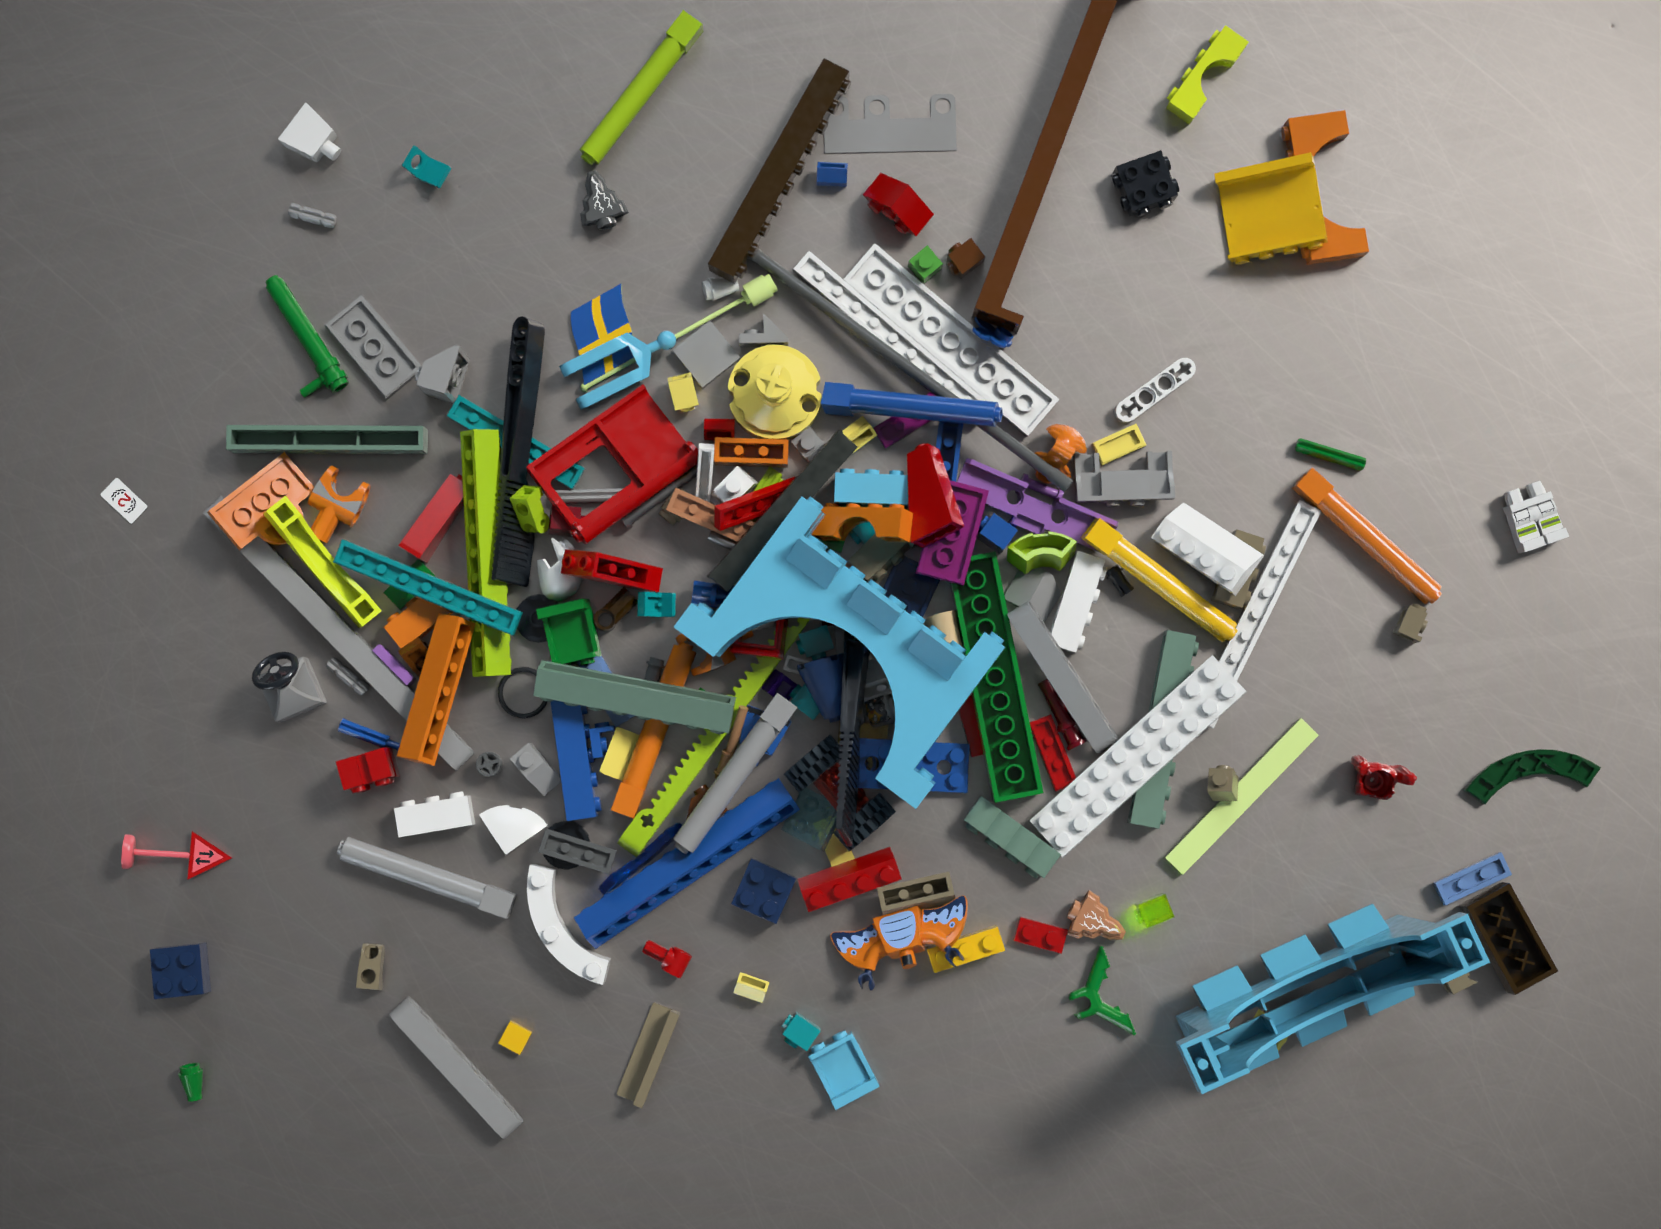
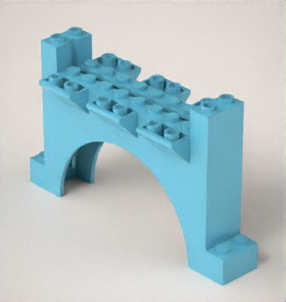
M801 496L718 610L715 612L701 602L699 604L691 603L674 625V628L711 656L715 657L716 655L719 658L729 646L747 632L758 626L781 619L811 618L834 624L855 636L870 650L881 665L892 690L895 707V730L888 757L875 779L917 809L936 782L932 780L933 774L923 767L920 770L916 767L1005 649L1002 645L1004 640L993 631L989 635L984 632L968 655H964L966 649L954 640L948 643L944 640L947 635L933 625L930 628L923 624L925 619L913 610L910 614L904 609L907 605L891 594L889 598L886 597L885 593L887 590L871 579L867 583L863 580L866 576L853 565L850 569L847 568L845 565L848 561L833 550L829 549L826 552L825 550L828 547L811 535L826 515L821 511L824 506L811 496L807 500Z
M1370 904L1327 924L1337 945L1332 950L1318 955L1304 934L1260 954L1270 977L1250 987L1240 968L1236 965L1192 985L1202 1008L1196 1006L1175 1016L1185 1038L1175 1043L1197 1091L1204 1094L1279 1058L1276 1043L1293 1033H1296L1303 1047L1347 1027L1344 1009L1363 1002L1369 1016L1415 996L1413 986L1444 984L1490 963L1468 914L1458 912L1436 923L1398 914L1384 920L1374 904ZM1391 946V949L1388 951L1389 957L1383 958L1374 964L1361 968L1352 974L1339 978L1328 985L1315 989L1304 996L1293 999L1280 1007L1271 1009L1230 1029L1229 1023L1235 1016L1255 1007L1266 1011L1267 1008L1264 1003L1340 968L1348 967L1356 970L1354 962ZM1402 950L1406 951V955L1404 957L1401 953Z

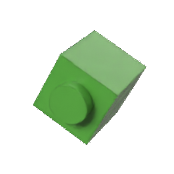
M928 245L908 262V268L923 284L941 271L943 263Z

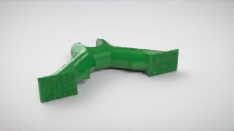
M1099 945L1085 987L1074 990L1069 994V1000L1085 996L1090 1001L1088 1008L1074 1015L1078 1019L1097 1015L1134 1036L1136 1032L1129 1014L1121 1012L1119 1006L1112 1007L1104 1003L1100 997L1099 989L1102 981L1108 978L1106 970L1110 967V964L1105 955L1104 947Z

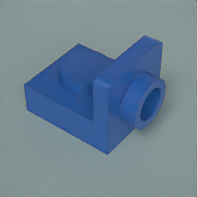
M609 722L594 724L595 728L589 729L593 759L605 758L604 752L608 750V743L606 737L602 738V733L615 732L616 729L615 726H609Z

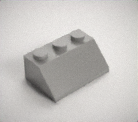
M454 345L425 360L422 367H418L415 374L416 385L428 397L454 404L459 396L470 358L460 346Z

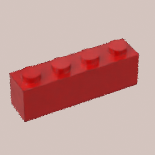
M887 847L797 880L807 910L811 912L902 880L891 847Z

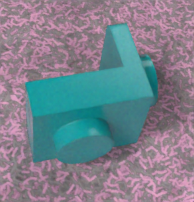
M638 592L637 616L675 617L676 593Z

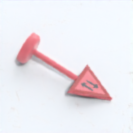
M193 831L191 834L190 852L136 849L135 837L131 834H125L122 846L121 867L122 869H130L134 864L135 855L189 858L187 880L232 859V857Z

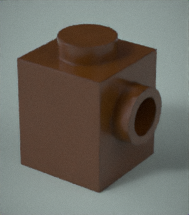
M970 238L963 244L960 242L956 243L948 250L950 254L947 256L948 263L946 265L954 276L957 274L962 279L985 261V255L973 239Z

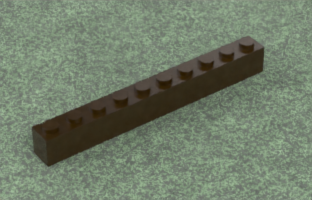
M825 58L822 60L709 260L708 267L710 272L734 284L738 278H743L748 268L746 263L750 257H755L759 249L758 242L760 238H765L770 230L771 224L769 222L773 216L777 217L781 211L783 197L785 195L789 196L794 187L792 181L796 175L800 176L806 164L804 160L808 154H813L817 146L816 139L818 135H823L829 123L827 121L830 114L834 115L840 104L838 100L841 94H846L851 85L849 70Z

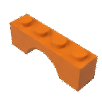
M825 503L821 511L826 515L811 534L823 541H845L848 533L855 526L870 522L875 530L876 537L887 542H910L913 513L904 509V505L890 504L889 507H883L880 504L871 503L868 504V507H861L859 504L847 503L846 507H839L838 504Z

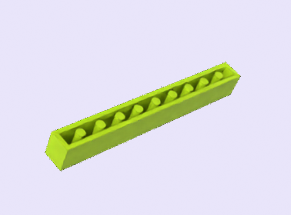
M472 429L460 431L468 590L507 606V584L492 580L491 578L494 561L493 551L495 550L494 543L496 542L494 538L496 536L495 530H497L495 526L498 523V520H496V516H498L497 510H499L497 503H500L498 496H501L498 493V490H501V487H499V483H501V480H499V430ZM470 619L471 622L476 623L471 638L472 677L511 675L510 635Z

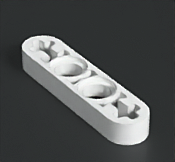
M1181 358L1121 401L1114 411L1116 419L1121 423H1130L1188 381L1196 371L1194 362L1189 358ZM1179 364L1190 367L1187 371L1189 375L1182 373L1176 379L1169 372L1170 370H1172L1173 374L1178 372L1181 368ZM1162 377L1170 379L1171 388L1168 390L1161 389L1158 385L1159 379ZM1140 392H1149L1152 396L1151 403H1141L1139 400ZM1133 398L1137 407L1129 413L1130 418L1127 415L1122 417L1120 414L1122 412L1121 407H1130L1133 404L1130 399Z

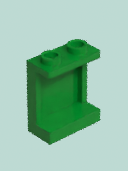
M582 598L536 609L538 619H543L552 662L572 666L571 663L580 662L582 666L595 663L594 658L602 656L590 599Z

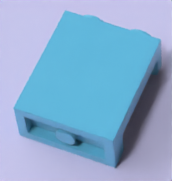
M843 1030L832 1036L833 1041L826 1045L824 1042L814 1045L810 1048L812 1052L808 1054V1058L818 1073L835 1110L880 1087L852 1031L846 1033Z

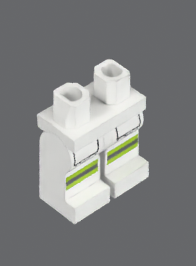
M1541 481L1526 485L1530 497L1526 500H1523L1519 488L1504 493L1507 506L1503 507V510L1506 514L1518 554L1569 537L1567 529L1563 528L1559 518L1557 507L1552 499L1551 491H1545Z

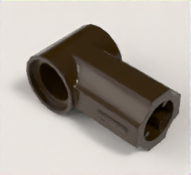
M623 587L602 609L595 613V625L602 632L612 631L616 624L637 605L638 600ZM609 614L612 617V622L609 626L604 627L599 624L601 615Z

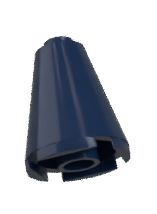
M844 653L797 665L798 672L823 719H829L830 723L841 720Z

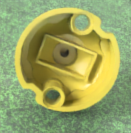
M766 345L750 351L735 365L728 382V391L734 397L729 406L735 421L746 433L757 439L791 440L796 438L809 426L811 427L820 412L822 394L816 390V387L820 384L819 373L808 357L788 346ZM743 375L747 377L748 382L746 385H736L734 380L737 376ZM806 401H812L815 403L816 408L812 412H806L803 410L802 405Z

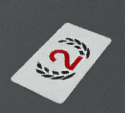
M115 478L101 493V496L131 524L148 507L118 478Z

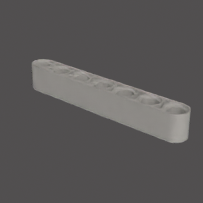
M1030 601L1009 612L1007 615L1012 625L1096 753H1100L1119 740L1115 731Z
M407 996L389 1013L398 1027L501 1138L506 1139L523 1123V1119L412 998Z

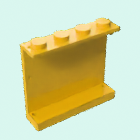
M1311 152L1214 173L1215 182L1219 187L1230 253L1228 259L1231 262L1240 265L1250 262V259L1259 257L1260 260L1273 258L1274 254L1283 252L1284 255L1294 254L1298 252L1299 248L1318 249L1323 246V243L1328 242L1315 162Z

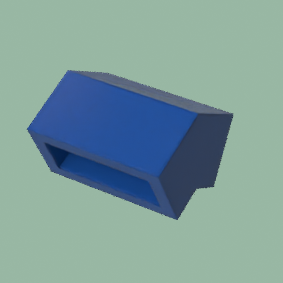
M818 162L817 186L847 187L848 163Z

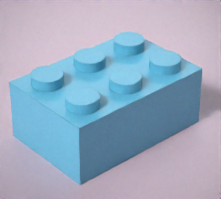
M840 469V473L835 472L834 504H838L839 507H846L847 503L859 504L861 507H868V504L871 503L880 504L883 507H889L890 504L904 505V509L907 510L908 475H904V471L891 470L889 474H879V470L873 469L865 470V473H855V469Z

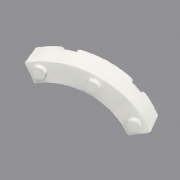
M531 864L527 877V898L530 915L540 939L549 952L567 969L580 977L603 985L606 982L611 958L602 956L583 946L573 937L565 925L556 904L555 878L557 869Z

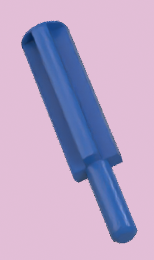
M344 718L339 724L338 732L381 748L390 747L399 750L400 743L390 740L388 735Z

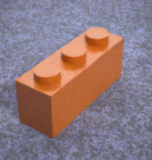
M715 437L714 463L715 466H770L788 468L789 441L785 439Z
M416 596L405 605L407 608L402 613L396 612L386 620L388 624L384 628L397 645L402 648L417 637L422 639L435 627L438 613L452 615L454 612Z

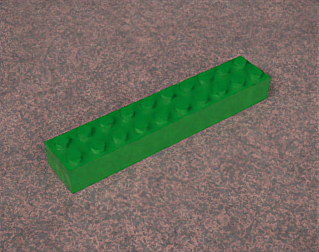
M996 551L971 556L964 586L950 583L954 607L957 612L961 641L966 649L964 655H968L984 632L989 635L993 631L1004 640L1002 645L1005 649L972 692L993 803L1043 794L1044 792L1010 621L1007 615L1008 611Z

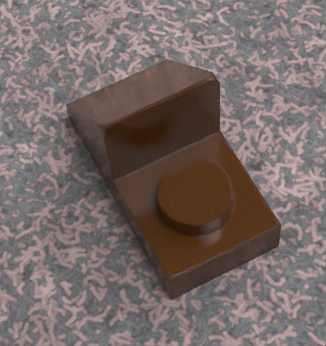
M417 637L398 650V652L420 678L429 646Z

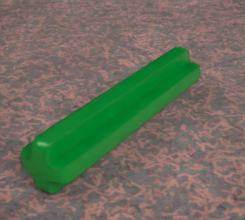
M1299 438L1295 445V451L1355 470L1362 471L1366 465V458L1302 438Z

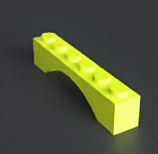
M286 496L264 512L263 515L358 628L363 627L381 612V609L366 591L340 565L333 563L334 558L323 546L301 513Z

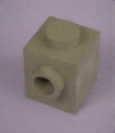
M1226 765L1209 768L1207 792L1213 801H1237L1239 778L1234 768Z

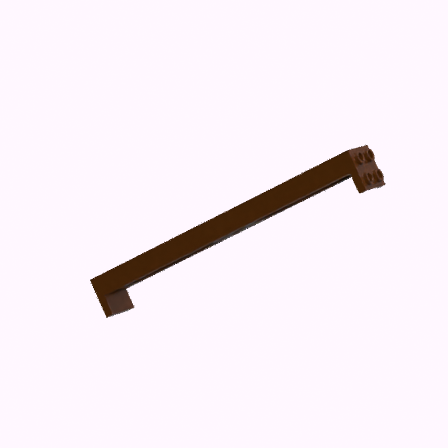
M1091 0L974 308L972 318L977 317L991 325L1001 326L1017 334L1024 316L1001 306L1117 0Z

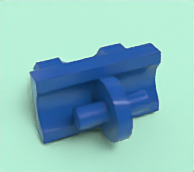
M694 581L691 603L699 604L701 602L710 608L718 609L735 586H732L728 592H725L717 583Z

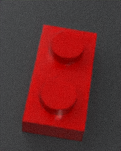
M1019 917L1014 941L1062 954L1068 930Z

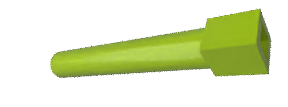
M684 10L680 13L667 30L664 40L579 149L582 152L580 157L590 165H593V163L600 164L684 53H688L704 32L701 22Z

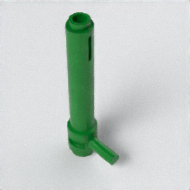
M274 275L267 279L265 282L267 291L316 366L315 371L319 376L300 389L302 396L306 398L323 385L330 389L332 393L344 389L349 384L346 372L339 368V361L336 357H332L283 278Z

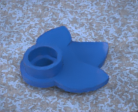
M977 317L974 318L979 328L973 327L972 329L976 336L983 340L991 341L993 345L1000 348L1012 345L1011 340L1014 336L1007 329L1001 326H997L995 329L991 324Z

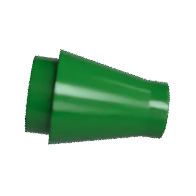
M189 1063L180 1066L178 1076L187 1095V1100L189 1102L201 1100L203 1098V1068H200V1063Z

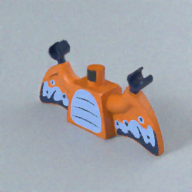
M962 895L936 909L921 910L918 906L875 917L873 918L874 923L862 930L833 932L830 937L837 951L845 960L853 966L865 970L858 977L861 989H863V984L869 981V989L872 991L875 987L872 972H875L878 961L887 955L891 959L900 958L902 968L910 969L917 965L914 954L925 951V945L933 944L938 946L942 952H946L945 957L953 967H956L953 963L954 957L959 956L964 961L963 955L958 949L952 948V946L959 939L964 929L968 911V900Z

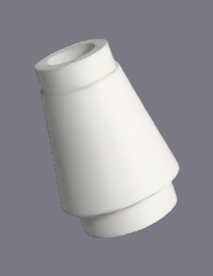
M722 277L707 278V281H702V289L706 300L716 301L739 291L738 280L734 284Z

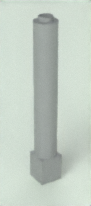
M777 693L744 741L673 839L676 841L674 846L685 854L688 851L694 853L775 738L798 708L780 694Z
M350 837L346 841L342 840L337 850L341 861L477 907L479 910L505 919L510 917L517 897L516 893L466 878Z

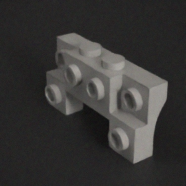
M1172 451L1146 452V470L1101 472L1099 453H1094L1093 455L1074 454L1073 469L1076 503L1099 502L1105 503L1106 507H1118L1120 502H1130V506H1144L1145 502L1149 500H1174L1175 484Z

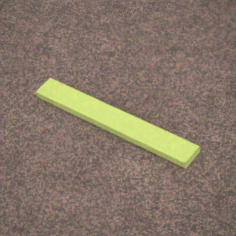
M1299 718L1238 781L1237 801H1218L1164 858L1183 875L1319 735L1302 718Z

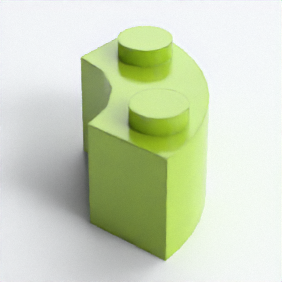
M1056 532L1033 535V533L1027 534L1014 541L1008 547L1007 561L1024 574L1039 567H1052L1061 571L1075 555L1077 541Z

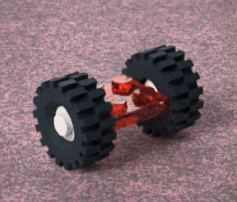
M830 734L788 769L784 776L799 793L818 778L813 784L836 809L838 806L837 793H839L837 790V786H839L838 767L840 766L838 762L834 766L832 765L839 760V754H841L839 747L841 746ZM858 788L852 846H846L837 829L833 832L848 851L859 845L896 812L881 793L866 803L869 799L866 797L865 791L862 788Z

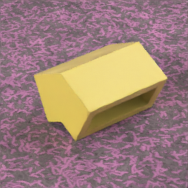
M864 416L843 430V434L857 446L854 452L877 436Z
M740 972L733 993L763 1003L769 982Z

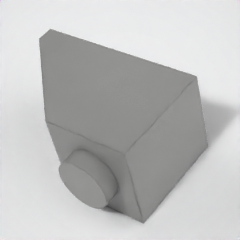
M527 743L510 758L525 778L543 796L547 795L561 783L559 774L532 743Z

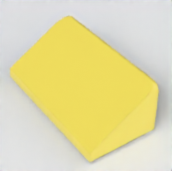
M616 727L599 773L623 781L639 734Z

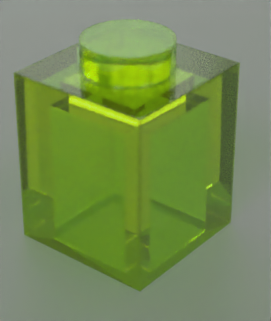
M1164 893L1135 903L1137 910H1134L1138 924L1143 923V926L1146 928L1175 917Z

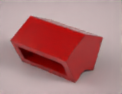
M704 419V440H715V437L735 438V419Z

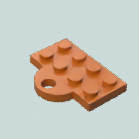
M284 452L207 513L239 551L258 536L270 544H287L263 514L286 496L303 516V512L298 504L311 495L314 486Z

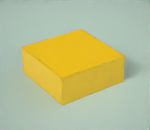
M510 1021L498 1044L520 1055L532 1031Z

